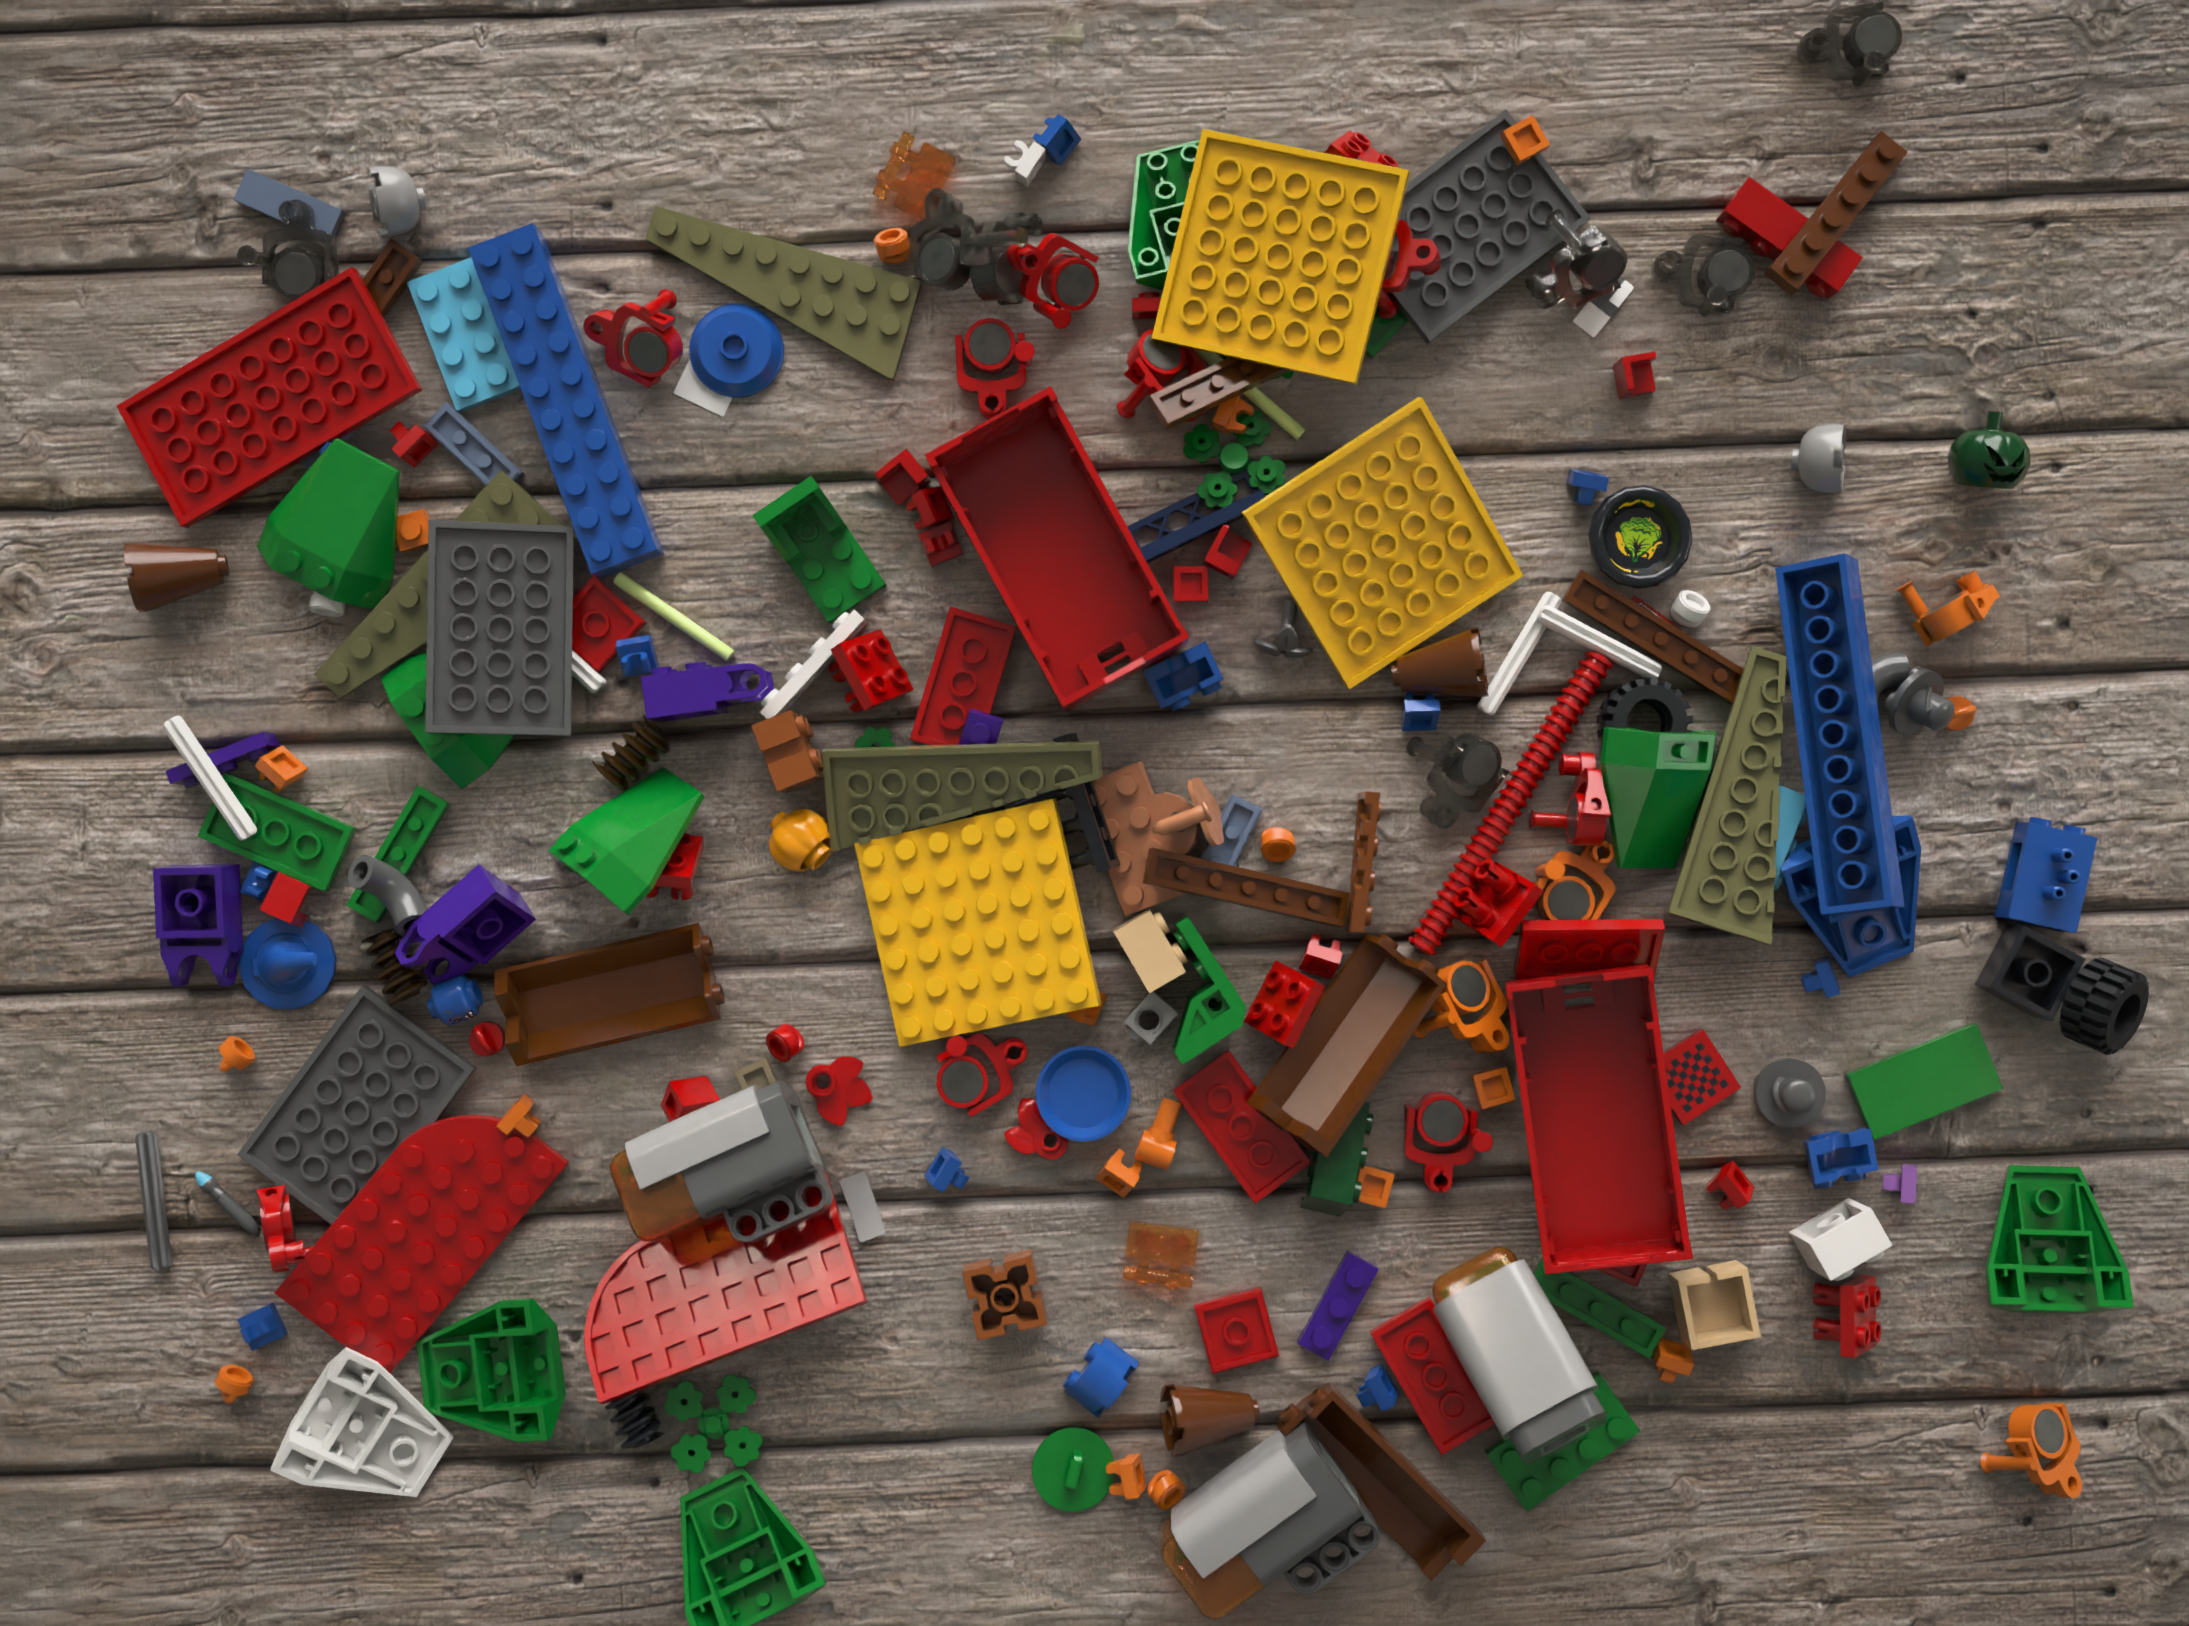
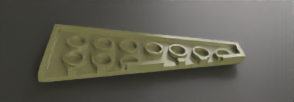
M655 206L646 236L648 243L703 272L709 278L722 283L737 294L757 303L765 310L825 342L833 349L839 350L853 358L861 365L881 374L887 380L895 381L922 286L920 280Z
M503 470L497 473L454 520L564 526ZM574 535L575 547L579 543L578 538ZM428 550L314 673L320 681L340 698L346 696L389 666L427 643Z
M1752 646L1748 652L1667 913L1769 946L1773 940L1775 860L1780 804L1779 777L1782 762V715L1787 656Z
M1100 741L825 748L822 751L831 852H837L841 849L855 846L854 843L859 842L860 845L870 843L872 839L895 836L912 829L935 825L971 815L984 809L996 808L1020 799H1028L1049 791L1100 779L1102 777Z

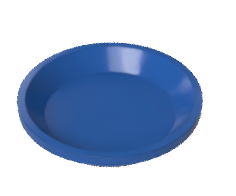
M727 304L710 311L698 322L690 339L689 355L695 374L707 388L725 397L743 398L761 392L774 381L783 363L784 344L776 324L763 311L745 304Z
M1074 1046L1054 1055L1043 1067L1036 1085V1102L1041 1117L1055 1133L1073 1141H1093L1113 1132L1125 1118L1131 1101L1130 1082L1123 1066L1110 1053L1093 1046Z

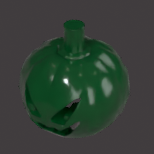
M1988 411L1986 429L1965 432L1951 444L1947 456L1948 469L1956 484L2013 489L2024 480L2031 464L2030 449L2020 436L2000 430L2003 412Z

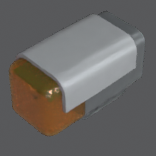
M777 1081L764 1088L753 1085L625 1143V1150L616 1154L610 1164V1174L632 1231L637 1238L645 1242H670L725 1217L734 1238L739 1241L753 1243L823 1213L829 1209L833 1201L832 1190L824 1173L826 1169L825 1162L801 1103L792 1086L782 1081ZM818 1187L822 1192V1200L817 1206L811 1207L806 1199L807 1193L811 1188ZM784 1201L789 1206V1215L784 1221H778L774 1215V1209L778 1203ZM748 1216H752L757 1224L755 1232L750 1236L745 1235L742 1231V1222Z
M1496 1246L1442 1274L1435 1280L1432 1286V1295L1436 1303L1433 1312L1504 1441L1509 1438L1511 1439L1525 1465L1531 1464L1550 1453L1554 1455L1582 1440V1436L1607 1421L1606 1412L1594 1393L1599 1390L1597 1383L1526 1260H1518L1510 1249Z
M1303 1419L1287 1436H1284L1279 1430L1172 1507L1171 1516L1163 1523L1161 1528V1558L1199 1611L1208 1619L1218 1620L1227 1616L1267 1587L1281 1574H1284L1297 1592L1302 1594L1316 1592L1378 1546L1380 1533L1373 1514L1361 1500L1357 1488L1314 1429ZM1361 1525L1371 1528V1531L1365 1536L1355 1535L1354 1530ZM1332 1546H1338L1343 1549L1341 1554L1336 1557L1327 1556L1325 1552ZM1303 1567H1310L1314 1570V1573L1309 1577H1300L1296 1574Z

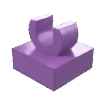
M1903 1163L1902 1175L1884 1173L1883 1189L1901 1191L1900 1202L1915 1204L1917 1165Z

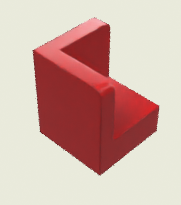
M1656 351L1621 357L1613 365L1619 399L1651 394L1656 391L1651 363L1657 358Z
M907 448L874 474L877 481L897 505L904 503L912 494L931 481L928 474Z
M1223 524L1203 561V565L1233 580L1252 543L1229 531L1230 526Z
M278 872L259 910L303 928L309 915L300 912V909L311 887L295 878Z
M700 1076L669 1081L661 1107L669 1122L714 1103L720 1100L708 1077Z

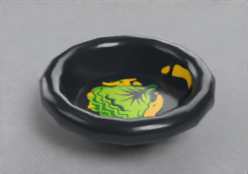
M1646 485L1624 487L1606 497L1593 514L1588 533L1591 555L1601 572L1617 584L1636 589L1656 587L1676 576L1688 560L1693 541L1690 519L1680 502L1664 490Z

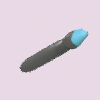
M200 1171L195 1173L199 1187L204 1192L210 1194L217 1201V1204L243 1229L253 1234L259 1232V1227L253 1217L226 1193L222 1187L218 1186L217 1181L213 1177Z

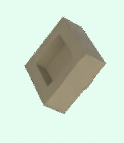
M768 1057L734 1071L741 1090L753 1085L764 1088L778 1081Z

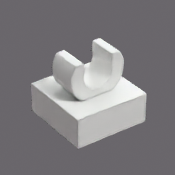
M1016 140L1014 148L1023 154L1019 160H1013L1006 156L1004 162L1009 169L1015 170L1016 181L1028 188L1046 160V150L1036 142H1033L1028 149L1025 143Z

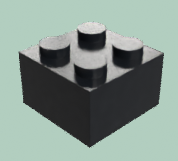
M2007 924L1980 973L1975 986L2035 1018L2053 1021L2072 980L2080 971L2085 958L2024 925Z

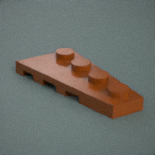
M1365 791L1358 793L1346 930L1349 932L1364 933L1365 926L1371 925L1372 905L1367 904L1369 891L1374 890L1375 871L1371 869L1373 857H1376L1378 849V836H1375L1381 813L1380 792Z

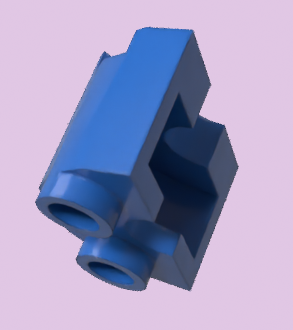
M1206 641L1143 671L1160 708L1163 709L1170 706L1172 712L1191 704L1189 697L1196 693L1202 692L1203 697L1222 689L1220 681L1223 680V677Z
M1857 1128L1856 1131L1840 1133L1839 1130L1810 1136V1140L1803 1141L1810 1179L1815 1189L1832 1187L1835 1185L1834 1180H1838L1837 1178L1844 1176L1845 1181H1857L1865 1179V1173L1879 1170L1871 1129Z
M1107 1337L1100 1344L1095 1341L1083 1357L1087 1361L1085 1367L1080 1372L1074 1369L1062 1385L1066 1389L1064 1392L1098 1418L1101 1416L1102 1411L1105 1408L1108 1410L1128 1384L1127 1378L1136 1370L1139 1361Z

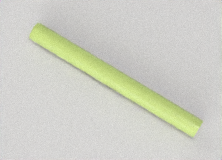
M1194 349L1197 355L1210 366L1224 360L1218 354ZM1257 387L1242 393L1294 439L1298 440L1306 431Z
M622 572L615 577L613 583L720 658L728 662L733 656L735 650Z

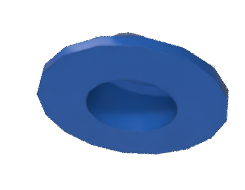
M278 918L262 923L248 935L239 961V972L244 987L257 1001L274 1009L293 1010L313 1003L327 991L335 976L336 954L331 939L318 925L307 920L303 928Z

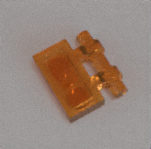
M903 131L899 141L894 142L889 151L892 155L885 169H880L875 179L877 184L872 194L884 200L889 189L897 192L898 195L893 203L894 207L925 222L956 162V158L924 142L919 153L912 151L910 148L915 137ZM903 162L912 165L905 181L896 177Z
M1129 1220L1125 1257L1137 1258L1139 1260L1138 1267L1124 1266L1122 1280L1136 1281V1285L1146 1286L1147 1283L1167 1285V1289L1177 1290L1178 1287L1192 1288L1193 1274L1180 1273L1181 1264L1195 1266L1199 1229ZM1149 1261L1170 1263L1169 1270L1149 1269Z

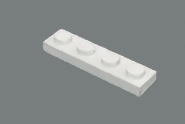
M855 610L850 614L844 612L832 625L835 631L826 640L821 637L810 648L808 653L812 656L803 665L797 663L787 673L785 679L788 682L779 691L776 688L773 689L763 699L761 704L765 707L759 713L766 719L786 712L835 659L830 649L841 642L853 639L868 622Z

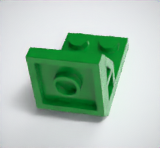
M812 476L752 515L776 550L794 571L829 624L838 619L844 612L850 611L887 586Z
M1186 915L1174 922L1178 929L1172 933L1184 951L1191 948L1197 957L1192 961V964L1204 981L1210 978L1211 981L1188 995L1172 1046L1175 1055L1182 1065L1240 1028L1243 1024L1246 1005ZM1214 997L1219 1005L1215 1008L1208 1007V1002Z

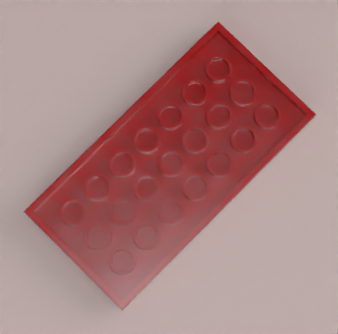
M350 267L118 404L117 408L180 526L188 528L315 454L327 441H334L337 438L340 439L421 392L423 389L358 270Z

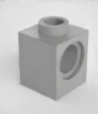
M1155 991L1150 994L1147 992L1124 1018V1022L1128 1025L1124 1031L1137 1043L1141 1044L1145 1040L1151 1045L1176 1017L1178 1012ZM1144 1010L1155 1011L1158 1014L1157 1024L1152 1028L1142 1027L1138 1022L1141 1012Z

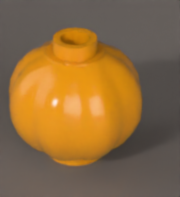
M797 809L788 814L782 811L771 821L770 827L773 830L768 842L769 851L772 858L781 867L796 872L805 871L808 868L815 870L831 854L828 822L818 813L808 809Z

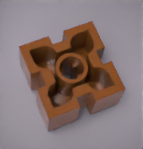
M789 710L751 725L760 750L763 752L767 762V768L777 792L788 793L824 779L822 753L819 749L816 750V748L812 749L809 738L814 737V733L807 717L804 718L803 715Z
M1032 1249L1005 1255L1004 1264L993 1266L992 1258L964 1264L962 1273L968 1299L976 1297L978 1299V1304H975L972 1310L978 1341L1005 1335L1007 1325L1013 1323L1018 1324L1019 1331L1047 1325L1048 1316L1042 1289L1037 1291L1032 1289V1285L1038 1283V1272ZM1001 1288L1013 1291L1011 1300L1005 1301L1003 1295L997 1296L996 1293L1000 1292Z

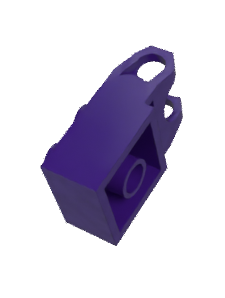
M706 662L685 664L686 670L684 671L672 670L671 667H659L650 669L651 675L641 676L646 719L656 722L728 713L727 706L761 701L774 689L772 673L752 663L712 667V665H707ZM753 674H759V686L749 691L747 687L748 678Z
M186 864L153 868L156 938H160V955L168 971L172 986L181 987L182 985L189 984L198 955L207 959L219 986L235 984L237 967L243 952L240 864Z
M478 865L411 924L400 941L395 955L401 965L406 968L423 964L429 960L424 972L429 977L430 982L435 985L467 973L479 962L485 965L532 924L536 918L518 891L481 865ZM414 942H420L421 945L415 955L407 958L406 952L408 947ZM447 960L448 967L442 975L436 976L435 970L439 963Z

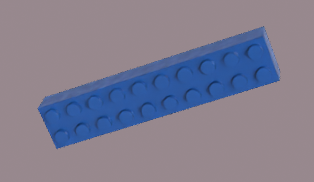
M532 223L468 247L591 574L601 579L664 555L542 232Z
M1843 553L1777 567L1775 571L1820 915L1837 916L1905 907L1858 559Z

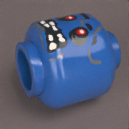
M459 975L433 985L431 998L427 1000L431 1016L434 1019L439 1018L442 1023L448 1026L477 1016L480 1006L483 1005V996L479 985L474 979L469 980L464 975Z

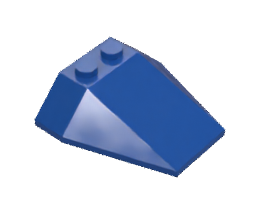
M1910 815L1892 816L1905 907L1837 916L1820 915L1811 839L1797 844L1794 851L1791 852L1780 868L1789 900L1848 977H1853L1914 952L1921 845L1914 819Z

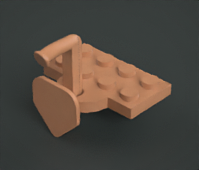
M1142 761L1106 774L1100 779L1093 780L1120 862L1119 866L1108 869V873L1124 916L1187 894L1143 884V878L1150 848L1186 855L1192 850L1198 840L1200 824L1211 846L1224 842L1219 805L1199 777L1188 781V791L1193 803L1192 805L1178 794L1170 792L1154 794Z

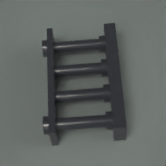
M1076 733L1065 734L1053 739L1054 742L1079 741ZM1093 781L1064 789L1060 788L1039 794L1036 797L1024 798L1005 804L1006 809L1054 798H1056V801H1060L1069 797V799L1074 801L1077 813L1075 818L1061 822L1064 836L1080 831L1085 834L1088 843L1086 851L1069 856L1071 869L1074 870L1091 864L1096 867L1097 873L1120 865Z

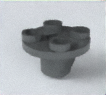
M1916 666L1910 670L1907 679L1898 690L1887 697L1884 703V710L1889 712V724L1894 731L1902 735H1911L1921 730L1924 726L1938 731L1950 723L1955 708L1952 701L1942 697L1944 683L1940 674L1931 669Z
M1794 1058L1778 1059L1768 1064L1754 1079L1756 1106L1765 1119L1783 1128L1805 1126L1819 1115L1824 1106L1826 1091L1823 1079L1813 1066L1804 1061Z

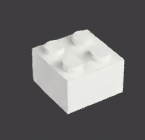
M1850 1198L1845 1199L1789 1232L1808 1267L1830 1281H1839L1849 1277L1854 1272L1853 1268L1863 1262L1871 1263L1880 1259L1885 1254L1884 1250L1893 1246L1873 1210Z

